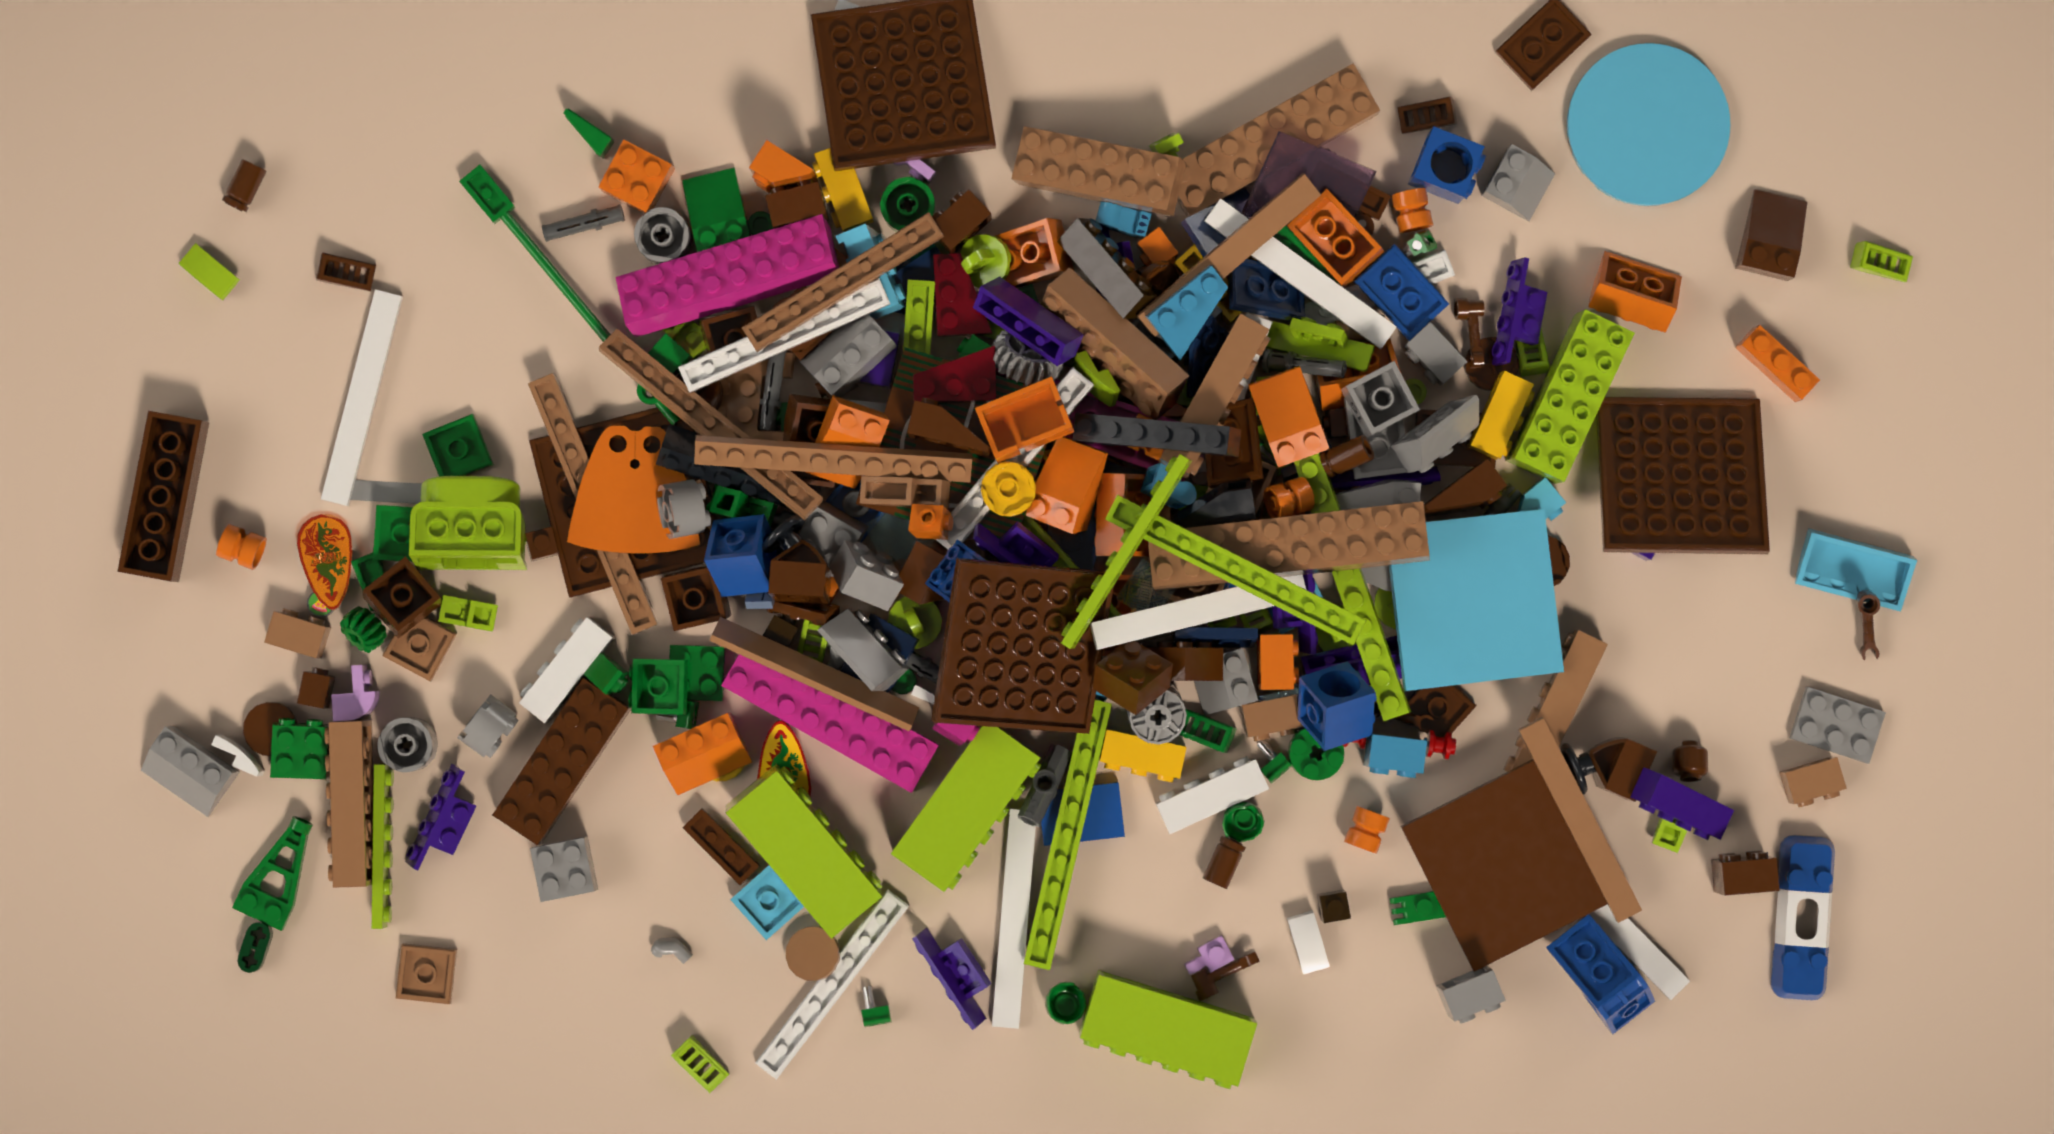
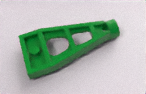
M297 816L292 817L287 830L243 883L232 907L233 909L280 931L284 930L296 903L307 840L313 826L312 823ZM294 831L301 833V835H296ZM285 846L295 850L296 853L291 869L282 867L275 862L278 854ZM271 871H276L285 877L286 883L281 897L265 892L260 887L262 880Z

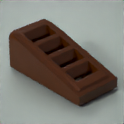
M1451 96L1397 107L1402 134L1429 130L1433 126L1440 128L1457 124L1454 101ZM1441 105H1445L1447 119L1445 120L1442 119ZM1430 107H1434L1435 122L1431 121ZM1418 109H1423L1425 124L1420 123ZM1407 111H1412L1415 126L1409 125Z
M322 252L316 281L371 291L376 265ZM328 262L334 263L331 276L326 275ZM339 264L345 265L342 279L337 278ZM350 266L356 267L353 281L348 280ZM361 268L367 269L364 284L358 283Z

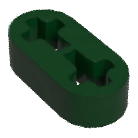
M260 921L248 927L237 960L238 966L242 971L252 973L262 968L273 938L271 926ZM262 927V933L266 934V938H261L258 945H255L257 936L253 934V931ZM253 949H255L254 959L258 961L257 964L249 967L245 956H250Z

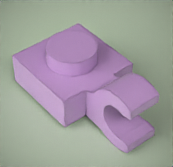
M920 159L893 163L898 166L908 165L911 169L908 173L920 181L925 180L930 183L936 176L935 171Z
M1222 935L1199 946L1197 949L1200 956L1186 962L1184 965L1190 975L1207 966L1211 973L1232 962L1234 958Z

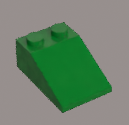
M735 167L682 180L697 252L751 236Z

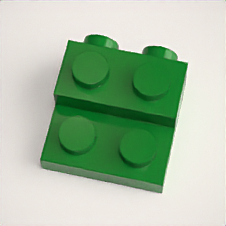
M633 659V664L629 668L632 691L629 693L628 703L631 707V713L687 715L688 660Z
M279 718L278 722H273L270 778L326 780L325 758L328 744L325 743L324 734L328 724H323V720L307 719L306 723H295L293 718Z

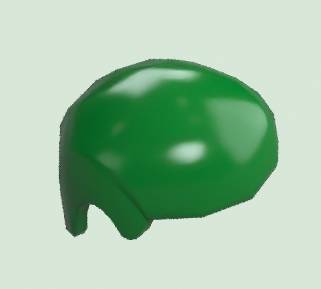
M1247 801L1227 808L1222 819L1225 836L1231 837L1239 843L1255 839L1261 834L1264 826L1262 811L1256 805Z
M1058 983L1049 990L1045 998L1046 1011L1057 1023L1063 1025L1075 1023L1083 1016L1086 1009L1085 994L1075 983Z

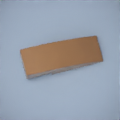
M861 476L860 504L912 507V504L943 505L949 509V481L909 477Z

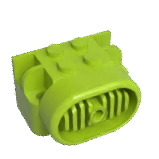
M439 476L425 480L421 485V502L412 508L410 514L409 556L418 570H527V563L525 561L526 524L520 510L519 484L507 478L493 476Z

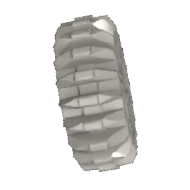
M1001 331L1000 335L994 340L995 355L993 360L995 361L996 368L999 369V373L1006 374L1007 379L1012 378L1016 380V383L1022 382L1028 386L1051 376L1055 382L1059 374L1062 373L1064 363L1059 366L1054 365L1007 331Z

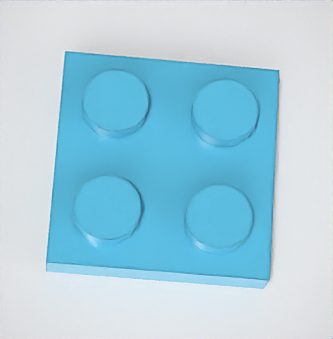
M770 865L730 899L765 940L770 938L804 907Z

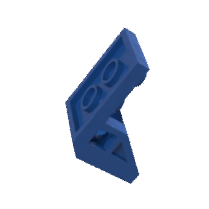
M1590 914L1546 947L1553 958L1582 991L1585 999L1612 1035L1655 1002L1648 984Z

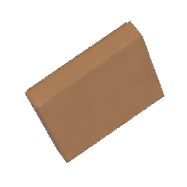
M425 617L399 639L393 635L382 656L432 682L457 633Z
M403 943L401 946L396 999L451 1004L457 949Z

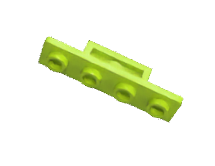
M1301 317V320L1292 318L1290 325L1272 321L1267 335L1271 339L1266 348L1285 353L1293 351L1302 357L1346 361L1347 368L1366 372L1375 346L1349 340L1345 331L1339 325L1328 323L1325 326L1317 324L1311 318Z

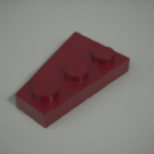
M961 253L933 255L938 337L992 334L986 317L973 308L977 293L969 274L966 273L961 265L963 261Z
M995 346L914 374V401L921 402L922 398L938 401V403L987 402L996 400V365L993 360Z

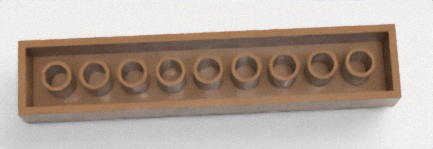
M1423 501L1185 528L1280 577L1430 561ZM1148 542L1152 586L1155 591L1229 583Z

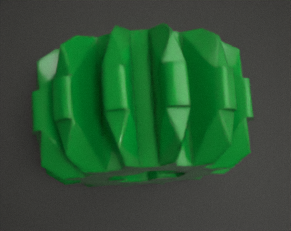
M357 606L348 612L340 622L341 632L345 634L346 639L352 643V646L355 645L360 651L364 650L370 653L379 647L387 637L386 627L382 625V621L367 608L363 609Z

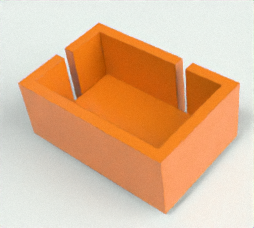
M1052 376L975 408L998 464L1020 455L1019 449L1023 447L1028 452L1075 432Z

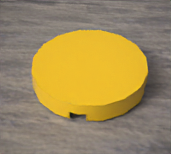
M1005 461L995 464L986 472L982 480L981 494L984 503L992 512L1000 516L1012 517L1022 514L1031 506L1035 498L1036 485L1034 478L1026 467L1018 463Z

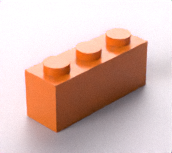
M1761 325L1753 327L1735 347L1794 402L1802 400L1820 381L1815 374Z

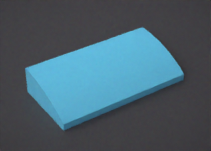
M1808 528L1798 564L1795 584L1857 600V595L1860 591L1869 590L1877 595L1881 607L1901 612L1917 559L1912 555ZM1870 598L1865 599L1863 602H1869Z

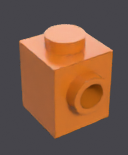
M1160 227L1137 243V247L1142 253L1139 258L1146 266L1158 261H1169L1173 265L1176 262L1174 258L1178 256V251Z
M912 504L908 531L916 538L948 540L949 531L953 529V516L951 512L943 505Z

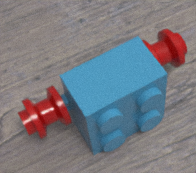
M1429 730L1427 738L1424 737V740L1372 734V736L1352 742L1358 743L1360 749L1365 748L1364 766L1370 767L1369 772L1389 775V770H1397V775L1416 778V773H1424L1425 756L1431 757L1434 752L1442 753L1443 758L1448 760L1450 754L1454 755L1456 751V738H1452L1451 732H1447L1444 737H1439L1435 735L1434 730Z

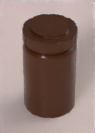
M242 159L226 190L227 195L223 196L222 201L241 212H247L249 208L247 206L252 203L267 171Z
M1360 435L1320 453L1321 464L1327 475L1331 478L1374 459L1372 446L1365 435Z
M1221 836L1220 843L1217 845L1202 878L1224 889H1228L1242 858V852L1245 851L1246 847L1229 837Z

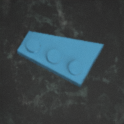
M1209 265L1145 316L1177 359H1182L1228 286L1213 266Z

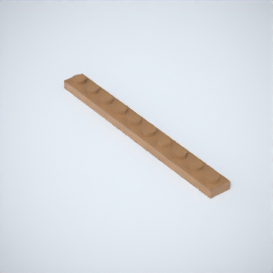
M616 329L599 346V352L700 435L751 439L694 391L689 393L687 386L619 329ZM741 468L804 521L823 502L821 495L791 471Z
M551 373L528 383V386L576 499L590 458L555 374ZM597 550L631 634L634 635L658 625L629 553Z
M696 435L694 464L878 477L940 479L970 483L972 453Z

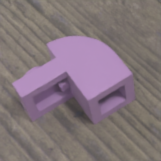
M351 665L353 693L331 694L333 722L362 719L376 708L380 698V691H369V686L373 684L372 671L367 669V665Z

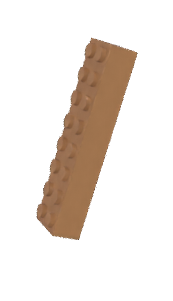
M1354 63L1183 158L1182 160L1186 163L1178 202L1185 215L1189 217L1217 203L1219 199L1223 200L1245 188L1247 189L1377 116L1380 109Z

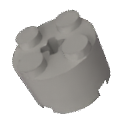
M657 207L645 213L637 221L634 239L640 252L649 261L660 264L686 256L691 247L692 234L689 225L679 213L670 208ZM663 230H666L669 238L664 239V242L661 243L657 235H662Z
M690 479L663 484L658 487V491L663 490L662 497L657 498L659 517L662 527L669 528L670 534H666L669 539L703 533L705 527L711 525L709 511L705 510L703 499L706 498L703 483L697 484L695 480Z
M490 694L457 738L482 757L487 755L491 758L502 743L499 739L502 734L508 736L519 721L515 717L517 713Z
M415 717L398 718L389 722L381 732L377 743L381 760L390 768L399 772H412L423 769L435 758L438 747L437 736L433 728L425 720ZM407 740L413 742L410 751L408 748H403V743Z

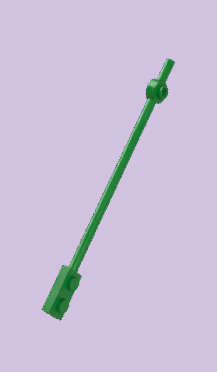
M479 164L459 182L494 224L500 220L505 223L602 342H604L611 334L510 214L515 208L514 204ZM638 384L637 395L643 403L656 405L671 425H675L681 420L654 396H647V390Z

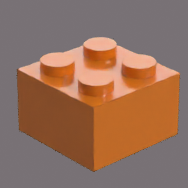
M623 139L598 188L602 192L645 214L655 208L675 168L672 164Z
M1293 634L1258 635V690L1294 689V684H1299V669L1294 667V656H1298V640H1293Z

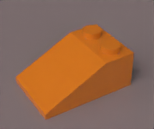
M1328 189L1321 193L1320 197L1287 225L1344 289L1385 252Z
M1045 218L995 235L1007 245L1011 254L1010 272L1005 279L1007 282L1018 288L1057 278L1068 268L1074 271L1071 257L1057 242L1065 233L1062 220Z
M1300 366L1248 384L1278 468L1330 449Z
M833 395L815 443L879 447L890 420L884 412ZM805 472L854 489L857 487L862 476Z
M1065 436L1057 439L1035 483V498L1027 509L1025 516L1071 534L1086 531L1108 453Z

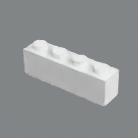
M586 617L585 620L580 618L571 629V632L574 633L567 642L563 640L554 650L556 657L551 663L546 661L537 672L540 676L534 684L528 683L520 693V696L523 698L519 704L543 723H548L585 677L584 673L600 653H604L615 639L612 634L590 617Z
M1248 756L1233 762L1235 767L1230 770L1224 771L1222 767L1209 773L1210 779L1200 783L1199 779L1183 785L1184 791L1175 794L1174 790L1160 795V801L1155 804L1169 834L1268 790L1269 787L1256 759L1249 760Z

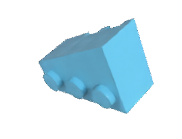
M867 224L836 235L838 243H843L848 255L846 262L851 261L885 240L882 233L879 234ZM896 267L878 277L890 301V305L870 313L869 316L874 319L905 308L903 299H906L905 292L901 284H897L894 278V274H897Z

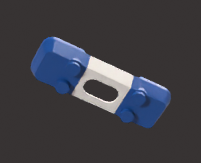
M1791 835L1784 838L1780 844L1778 864L1780 891H1778L1771 989L1774 994L1784 999L1818 1000L1826 991L1835 860L1834 845L1827 838ZM1802 899H1813L1818 905L1816 935L1811 939H1801L1796 934L1797 905Z

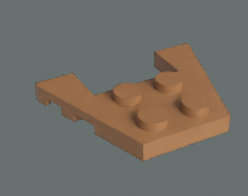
M793 353L785 354L782 379H793L795 355ZM768 359L720 379L723 387V401L718 412L751 439L783 441L784 432L760 431L758 429L762 404L759 403L760 398L763 399Z

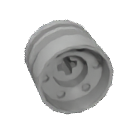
M1170 683V688L1137 715L1126 710L1131 728L1138 738L1152 744L1167 743L1179 736L1185 726L1187 716L1181 695L1172 683ZM1155 710H1160L1159 718L1155 719L1153 717Z

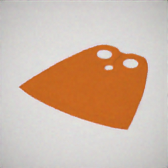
M609 426L603 431L593 449L580 483L567 542L584 548L618 553H660L683 550L700 545L699 534L669 539L666 535L670 534L669 528H663L660 521L657 498L662 497L663 490L658 491V487L663 484L686 480L684 473L656 465L660 449L656 453H648L644 449V440L649 436L657 437L662 446L666 434L662 428L646 426L639 431H631L626 426ZM615 435H620L626 440L627 445L622 452H614L609 446L610 439ZM633 459L638 460L640 463L636 469L630 466V461Z

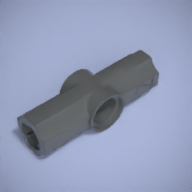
M1051 744L1042 762V766L1033 777V784L1018 813V818L1024 823L1039 827L1052 799L1057 795L1058 786L1072 757V752L1065 747ZM1044 781L1052 783L1049 789L1044 790L1038 787Z

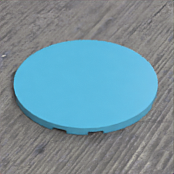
M1644 43L1630 45L1613 51L1600 59L1578 83L1572 95L1567 113V137L1569 138L1573 158L1581 172L1604 194L1618 201L1637 206H1659L1671 203L1699 189L1719 167L1725 155L1730 137L1729 107L1725 94L1715 76L1703 63L1692 55L1663 44Z

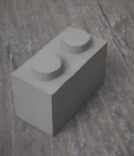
M1431 322L1404 346L1407 350L1405 352L1407 358L1415 365L1419 363L1426 370L1423 374L1433 385L1436 383L1440 386L1443 385L1467 363L1464 357Z

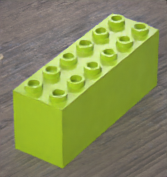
M1586 309L1574 315L1508 454L1507 462L1541 478L1546 477L1553 484L1565 482L1635 332Z
M982 726L891 852V855L943 892L947 888L953 890L962 877L959 873L964 865L969 868L977 857L976 847L979 843L985 845L994 833L991 826L995 821L1002 822L1010 810L1007 807L1009 801L1012 798L1017 801L1025 790L1026 786L1022 784L1027 776L1033 778L1042 766L1038 762L1041 757L1002 728Z
M775 764L726 805L725 813L832 939L882 898V885L880 884L882 882L872 870L867 872L863 868L865 867L864 860L854 849L851 852L847 849V840L837 828L832 831L826 814L820 808L815 810L811 806L812 798L803 787L800 789L795 787V778L785 766L780 769Z
M1098 970L1080 1027L1079 1036L1083 1039L1084 1045L1099 1049L1100 1045L1107 1046L1113 1054L1123 1057L1126 1056V1053L1133 1054L1139 1062L1152 1065L1153 1061L1159 1062L1165 1070L1178 1073L1179 1069L1188 1071L1187 1073L1191 1078L1204 1081L1205 1077L1214 1079L1215 1085L1231 1089L1232 1085L1239 1086L1257 1022L1253 1017Z

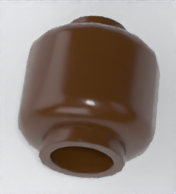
M1683 741L1682 746H1678L1673 750V773L1684 782L1701 781L1702 777L1708 773L1707 749L1699 746L1697 741Z

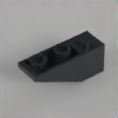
M1251 479L1223 482L1174 514L1173 523L1183 528L1256 519Z

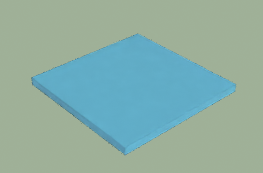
M1545 509L1426 522L1430 561L1389 565L1404 691L1564 672Z

